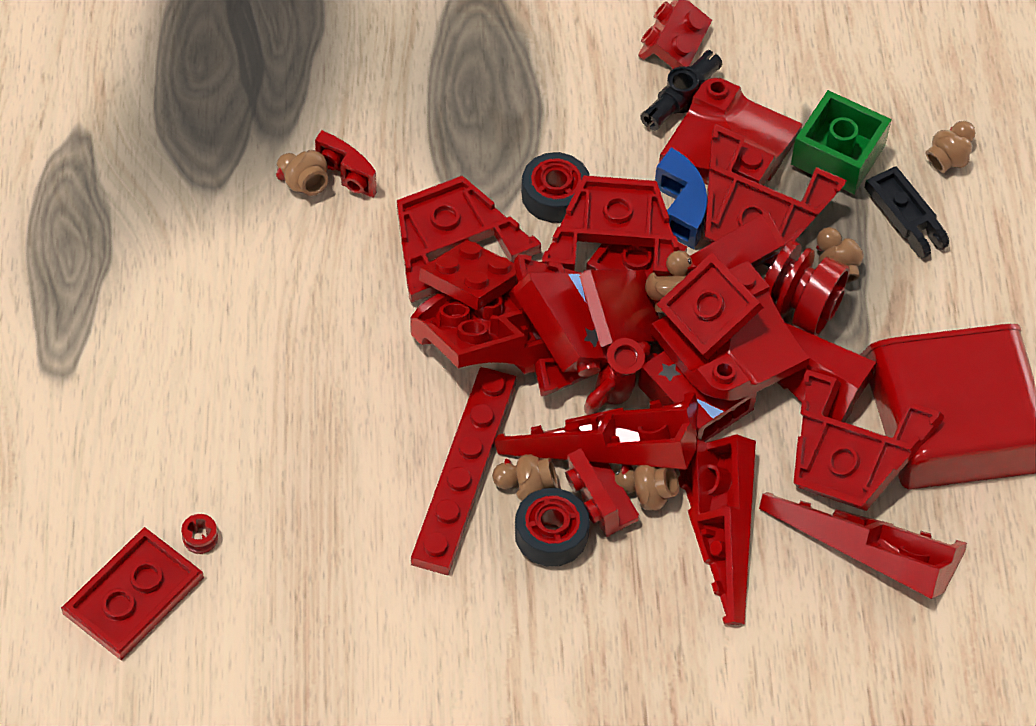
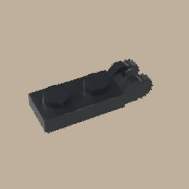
M897 166L866 180L864 188L902 236L908 239L909 245L916 252V255L922 259L931 254V246L921 233L924 229L927 231L928 238L937 248L943 249L948 247L950 242L948 233H946L936 219L937 215Z

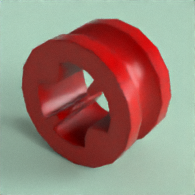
M194 514L183 522L181 528L182 539L188 551L195 554H203L211 551L216 546L218 541L217 526L210 516ZM197 529H206L207 537L202 534V539H194L192 531L198 533Z

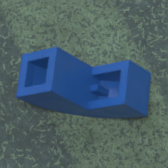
M671 147L656 167L655 181H657L662 193L675 199L667 210L673 235L676 236L678 242L694 250L703 231L707 207V192L702 176L688 158Z

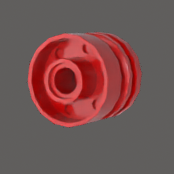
M791 240L774 259L764 280L770 286L769 293L782 319L793 308L795 312L792 325L818 336L828 321H831L842 302L850 267L830 257H825L813 269L814 250L807 248L801 254V244Z

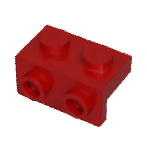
M673 0L671 3L665 1L654 14L655 24L645 32L641 39L644 45L638 56L645 60L654 53L673 69L687 67L693 60L712 19L688 0Z
M581 448L567 455L569 470L565 472L567 481L575 493L580 492L585 501L583 503L589 512V519L593 524L598 522L606 537L639 521V513L624 488L616 483L615 474L608 463L589 462Z

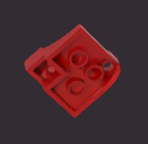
M711 78L704 81L693 96L686 116L662 150L659 163L672 147L693 163L702 176L704 184L708 185L711 138L716 124L746 137L732 172L765 185L767 180L771 181L795 143V139L802 129V123L747 99L743 95L741 87L721 78Z
M748 260L729 270L764 308L708 360L667 315L651 323V335L689 382L701 393L718 399L732 401L750 396L806 368L810 359L796 341L777 310L769 293L770 286Z
M513 288L478 311L441 292L423 302L410 318L411 335L421 345L434 344L457 368L482 363L514 364L524 374L536 372L534 364L538 359L553 358L515 297Z

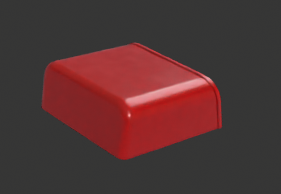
M1000 324L888 338L870 344L860 354L876 362L873 377L869 384L886 436L894 437L908 402L938 410L944 415L942 423L899 472L898 477L904 488L919 489L1036 474V384L1021 335L1020 325Z

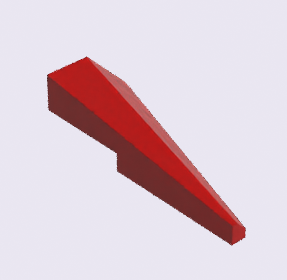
M785 323L810 359L806 368L777 383L784 390L788 388L802 402L805 399L806 385L803 382L806 369L837 378L841 386L827 417L846 422L852 413L855 402L871 381L876 362Z
M696 393L684 394V401L664 406L659 399L649 401V409L624 410L622 407L565 420V427L544 431L541 425L531 427V435L506 436L505 433L498 434L494 440L496 450L500 455L523 456L530 454L538 458L568 460V454L581 448L589 462L687 469L696 451Z
M738 434L710 442L696 439V451L687 469H679L681 476L678 477L679 486L686 491L691 506L687 511L703 560L710 565L715 580L711 585L714 594L720 596L726 614L722 619L726 625H744L756 441Z
M769 492L762 494L759 509L930 599L945 592L967 546V543L956 540L954 544L950 545L932 539L931 533L920 531L917 534L896 527L892 523L837 509L831 515L811 508V503L800 500L798 504L774 496L773 493Z

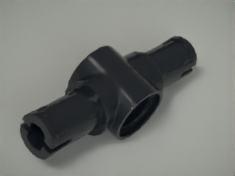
M706 50L692 66L677 67L671 70L668 74L667 85L658 93V99L641 113L640 119L646 127L650 125V129L656 131L672 114L687 113L693 96L701 84L722 67L723 63L719 55L715 54L709 60L713 55V51Z

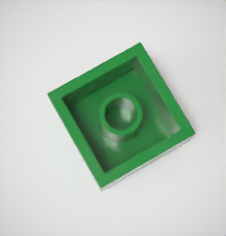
M827 90L795 139L791 165L810 174H813L817 167L846 180V183L842 189L855 194L886 145L892 119Z

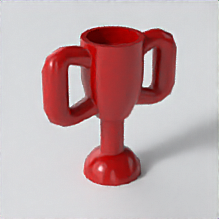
M629 338L617 339L611 343L607 350L608 363L599 372L596 380V389L588 395L584 404V412L587 415L598 413L600 408L606 403L618 405L629 399L636 383L635 373L641 369L651 352L649 343L645 341L638 343Z

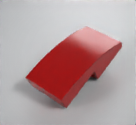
M321 130L315 139V151L320 152L325 157L328 169L341 172L342 186L347 187L354 193H362L374 198L377 189L376 171L373 166L355 148L336 136Z

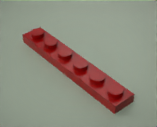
M480 366L411 555L412 566L449 575L495 445L494 440L499 434L516 386V376Z

